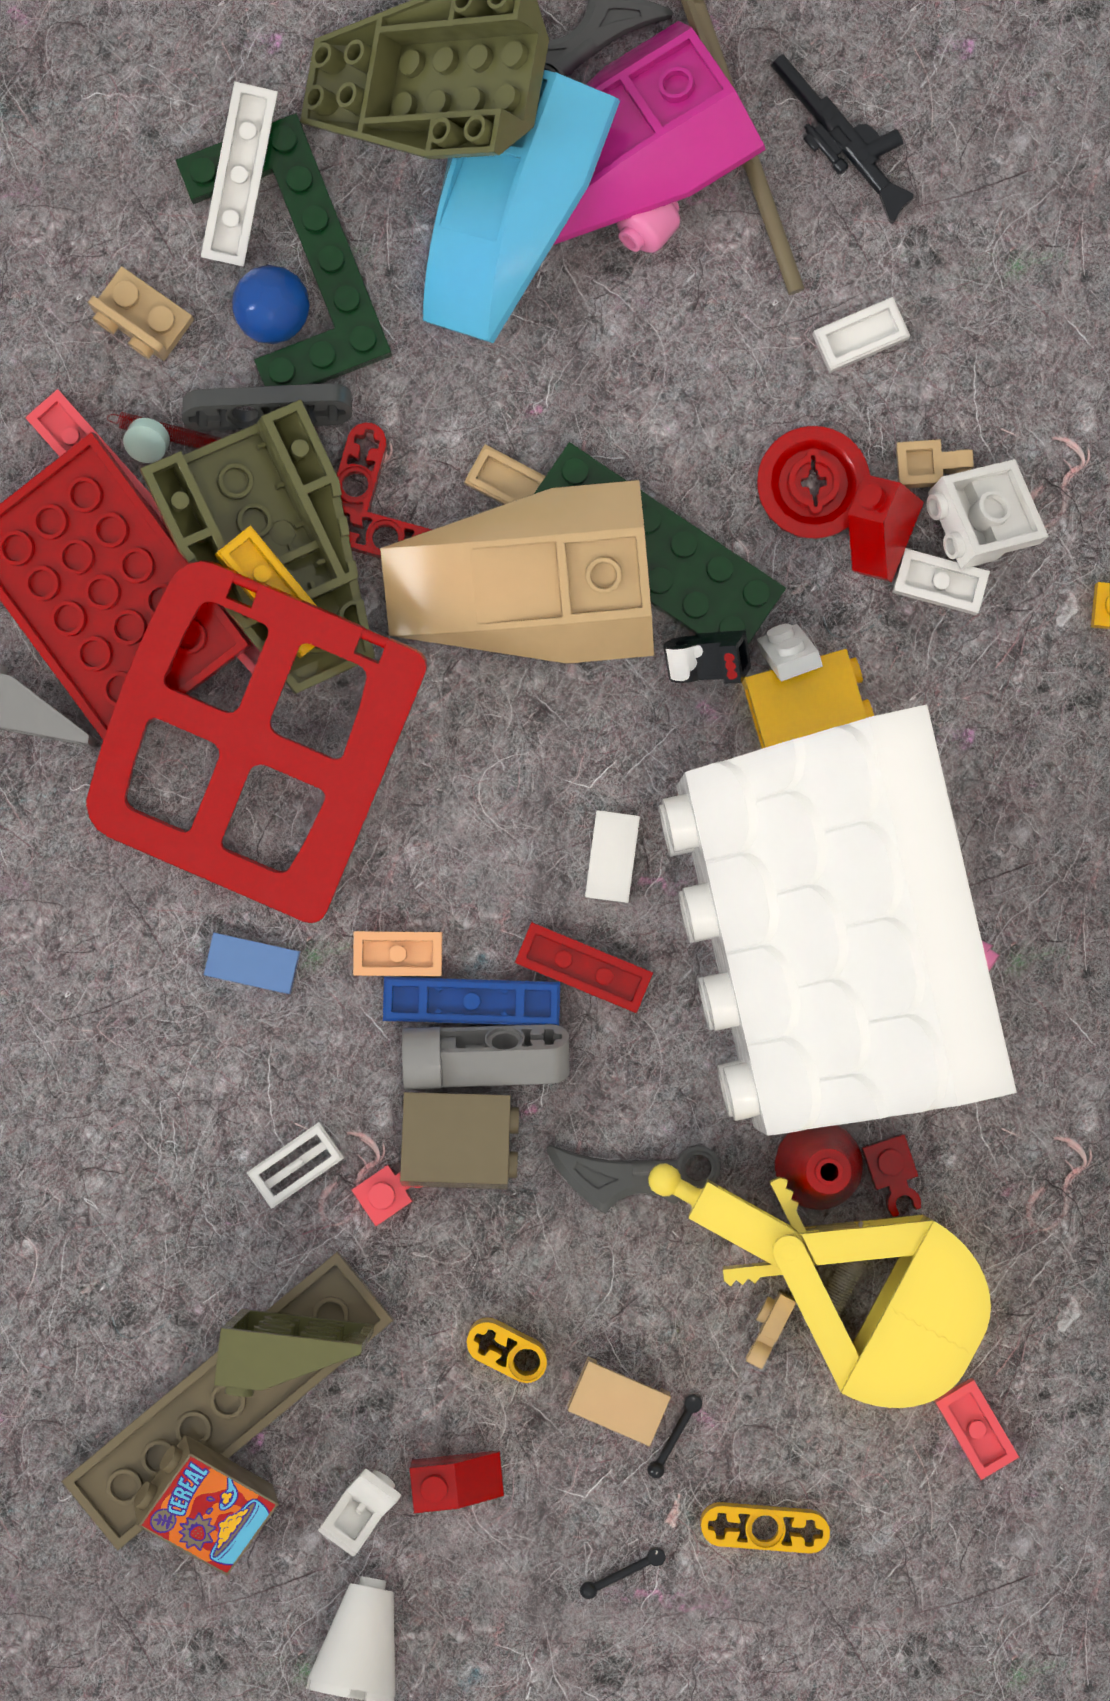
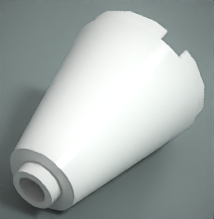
M360 1576L359 1585L349 1584L308 1676L306 1689L364 1701H394V1592L385 1590L387 1581Z

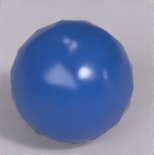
M264 265L253 268L240 278L233 292L232 309L236 323L244 334L260 343L277 344L290 340L301 331L309 314L310 303L306 287L296 274L285 267Z

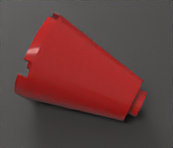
M837 1125L788 1133L778 1146L774 1162L776 1177L787 1179L786 1188L794 1191L791 1199L797 1200L800 1206L814 1210L830 1209L845 1202L857 1189L863 1171L862 1155L856 1141L847 1131ZM826 1163H831L830 1172L822 1178L820 1174L822 1166Z

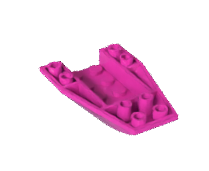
M680 21L675 22L606 65L585 84L618 98L620 103L590 184L553 245L631 218L633 215L651 211L690 197L766 150L736 90L692 27Z

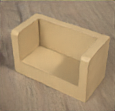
M588 1356L567 1408L573 1414L647 1446H651L671 1395L668 1390L661 1388L659 1391L597 1364L596 1359Z

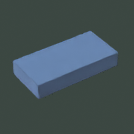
M213 932L204 976L291 994L300 951Z

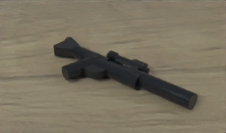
M782 54L771 64V67L820 124L816 128L809 123L806 124L804 128L808 135L803 139L814 152L820 149L833 164L832 168L838 175L845 173L849 167L843 158L838 157L843 152L877 194H879L887 219L893 224L898 214L913 200L914 196L913 193L892 184L876 163L880 160V156L903 144L899 131L894 129L880 137L867 124H858L853 127L829 97L826 96L821 99L786 56Z

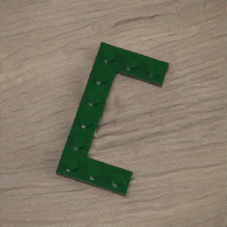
M297 113L272 122L261 178L274 173L334 328L256 358L254 361L264 386L322 384L391 357L392 353ZM223 142L175 160L193 204L209 199L213 195Z

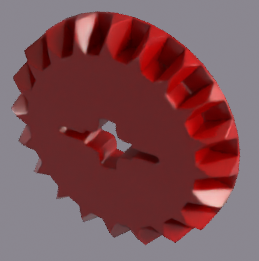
M805 426L791 430L774 441L762 458L757 477L760 504L765 509L769 519L775 522L782 531L789 532L798 538L817 540L835 536L849 528L848 513L864 474L870 475L867 461L861 450L850 438L834 429L822 426ZM811 459L814 462V472H816L817 479L825 480V486H821L818 489L815 497L816 507L814 506L813 495L810 494V489L801 485V481L807 480L811 471Z

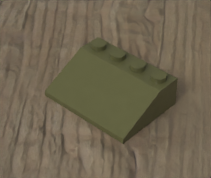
M241 1309L221 1328L214 1385L225 1386V1394L252 1397L255 1390L262 1391L360 1355L373 1334L374 1324Z

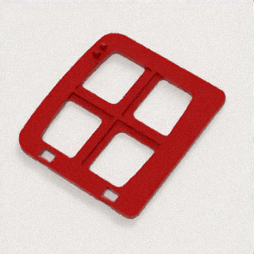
M206 560L188 563L172 576L148 624L122 685L104 736L86 799L89 819L98 831L113 840L307 923L318 922L323 919L329 910L426 675L427 660L423 653L392 638H386L366 629L362 625L267 584L252 580L221 564ZM233 583L256 593L252 606L228 597ZM204 602L219 604L263 623L268 628V636L241 704L235 711L228 712L169 687L165 681L185 634ZM360 639L384 648L379 662L355 652ZM305 643L361 666L366 672L367 678L360 706L344 753L340 758H332L279 735L271 725L273 713L299 648ZM151 718H157L215 744L219 750L218 762L193 825L188 831L133 808L127 799L133 769ZM256 765L268 766L321 789L325 795V800L303 846L290 868L284 871L275 870L223 846L224 835L249 773Z

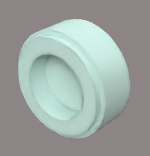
M150 418L134 420L129 425L123 438V444L127 453L142 463H154L162 459L170 443V437L165 427L158 421Z

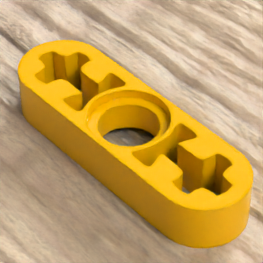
M716 1502L707 1506L700 1518V1527L705 1539L709 1543L720 1547L816 1553L827 1545L830 1538V1529L822 1514L812 1509ZM718 1513H725L726 1519L730 1523H741L739 1514H747L744 1521L746 1538H738L740 1534L739 1528L730 1527L724 1529L723 1535H716L714 1527L708 1526L709 1521H715ZM764 1515L774 1518L777 1522L776 1534L767 1540L758 1539L752 1533L754 1521ZM791 1517L789 1524L794 1528H804L806 1520H813L815 1527L820 1529L821 1532L820 1534L813 1535L811 1542H805L803 1535L800 1533L789 1532L790 1542H784L786 1528L783 1518Z

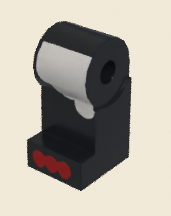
M746 630L683 636L671 639L663 645L668 677L671 682L689 683L698 680L724 679L725 684L742 683L751 669Z

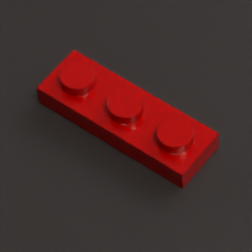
M533 922L529 926L514 962L636 1014L653 975L651 971Z

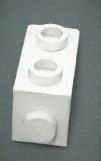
M364 1469L346 1488L317 1531L354 1557L381 1517L397 1503L401 1494L394 1489L395 1484L388 1476L376 1470L370 1472Z

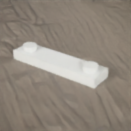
M234 81L201 252L202 258L244 267L278 91Z

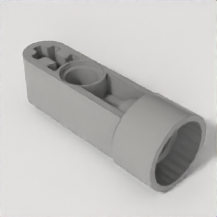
M552 1024L402 1028L404 1090L559 1083L565 1080L570 1073L569 1033L563 1027Z

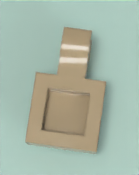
M941 439L897 442L898 482L908 489L933 487L943 476V473L951 475L972 470L974 467L973 450L942 452Z

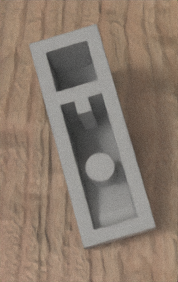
M0 665V730L95 747L96 739L21 681L11 675H7L8 667Z

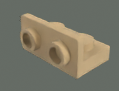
M122 266L99 298L92 296L88 301L89 306L96 313L92 319L111 334H114L117 329L131 338L128 345L147 359H150L154 354L165 361L194 321L191 314Z

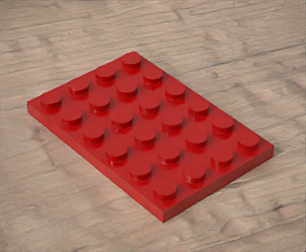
M91 432L0 503V601L104 740L122 685L154 611L172 576L176 571L187 565L188 562L179 553L170 533L97 434ZM204 602L185 634L165 678L169 687L188 695L252 646L223 606L214 602ZM151 718L148 722V725L157 718Z

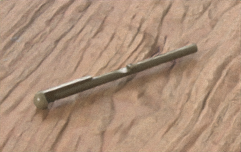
M681 0L689 26L696 32L734 87L705 1ZM757 155L742 164V167L747 173L788 294L793 295L803 291L805 288L759 156Z

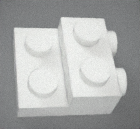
M1015 459L942 476L928 491V513L933 520H940L946 534L943 539L945 553L950 559L957 560L960 569L996 561L1004 553L1041 544L1049 537Z

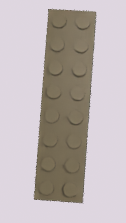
M339 1251L266 1310L267 1312L374 1324V1331L370 1340L394 1320ZM217 1351L61 1482L118 1551L143 1530L138 1526L134 1508V1499L137 1492L145 1482H152L160 1470V1462L166 1451L173 1445L177 1447L185 1434L222 1456L230 1458L346 1360L262 1391L255 1390L252 1397H240L225 1394V1386L214 1385Z

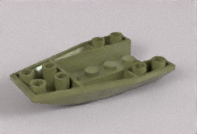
M410 0L315 38L300 123L426 159L496 156L502 154L535 125L549 44V37L537 0Z

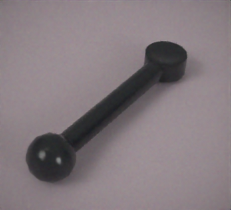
M691 1394L685 1398L683 1414L657 1460L648 1465L647 1472L651 1478L658 1479L663 1476L665 1472L664 1464L690 1417L702 1408V1401L697 1395Z
M653 1547L649 1550L647 1557L595 1583L589 1581L583 1583L580 1587V1594L585 1599H593L597 1591L649 1565L661 1566L665 1561V1553L661 1548Z

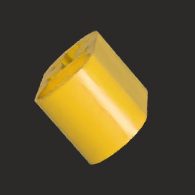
M490 1317L481 1318L470 1327L467 1337V1348L470 1355L477 1361L522 1383L535 1382L544 1374L547 1366V1354L544 1346L538 1340ZM488 1329L495 1332L494 1340L504 1347L507 1345L508 1338L514 1340L515 1342L508 1350L507 1361L504 1362L499 1359L502 1356L503 1350L494 1345H489L487 1350L481 1349L479 1347L480 1339L476 1337V1334L485 1335ZM522 1349H531L538 1354L540 1362L535 1369L523 1371L516 1366L514 1362L515 1355Z

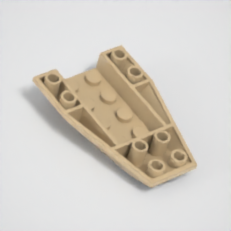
M639 480L550 488L380 548L389 636L567 664L654 656L650 587Z

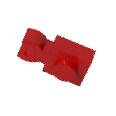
M902 1133L861 1147L874 1188L879 1190L888 1187L889 1193L886 1197L888 1212L893 1217L899 1216L896 1201L904 1195L911 1199V1204L915 1210L921 1209L919 1194L910 1188L907 1180L918 1177V1173L905 1134Z

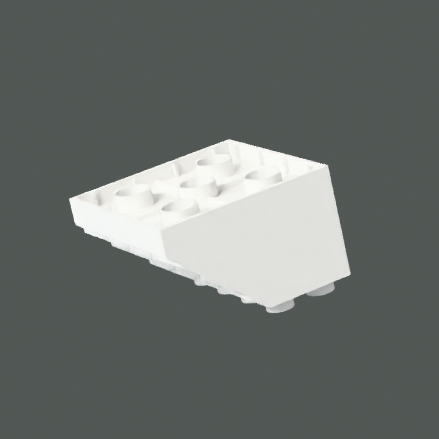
M927 704L833 727L728 760L699 767L683 774L677 784L678 796L662 799L663 804L659 805V813L669 856L673 857L692 852L699 884L682 888V891L678 892L689 943L711 939L719 974L698 978V986L709 1030L732 1029L738 1061L717 1065L721 1090L729 1117H734L735 1121L752 1118L754 1128L770 1136L961 1106L1017 1093Z

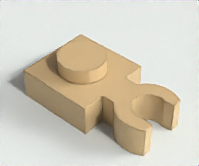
M781 1291L778 1292L775 1299L767 1296L756 1318L762 1325L745 1358L746 1362L760 1369L764 1367L775 1342H777L796 1304L793 1297Z

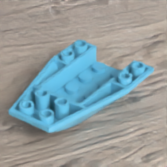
M544 70L535 125L530 131L500 155L448 158L427 262L423 321L490 343L495 342L587 190L620 103L618 98L559 73Z

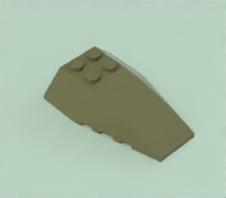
M301 399L261 416L257 424L185 455L180 451L140 469L179 553L188 563L206 560L221 564L215 556L216 552L251 525L318 607L362 625L369 630L364 600L361 599L357 580L359 576L356 561L353 560L349 540L350 532L347 517L344 516L341 501L342 493L339 479ZM233 583L228 597L252 606L253 601L239 585ZM224 607L261 652L268 636L266 625ZM360 639L355 652L371 659L375 658L373 644ZM315 646L302 658L296 656L286 684L294 694H297L358 665Z

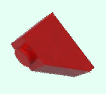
M864 474L848 513L852 570L855 573L892 582L924 504V501L902 483Z
M500 1450L413 1459L411 1461L409 1469L414 1513L460 1509L504 1496Z

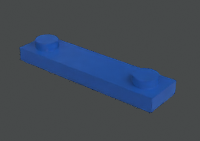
M384 977L383 1021L502 1025L552 1024L559 1026L560 982Z

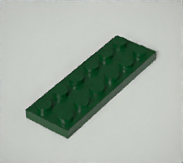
M569 442L534 494L556 487L627 480ZM640 490L651 605L694 634L746 630L747 643L749 644L786 587Z

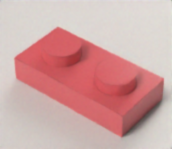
M973 1378L968 1379L934 1400L981 1480L1020 1458Z

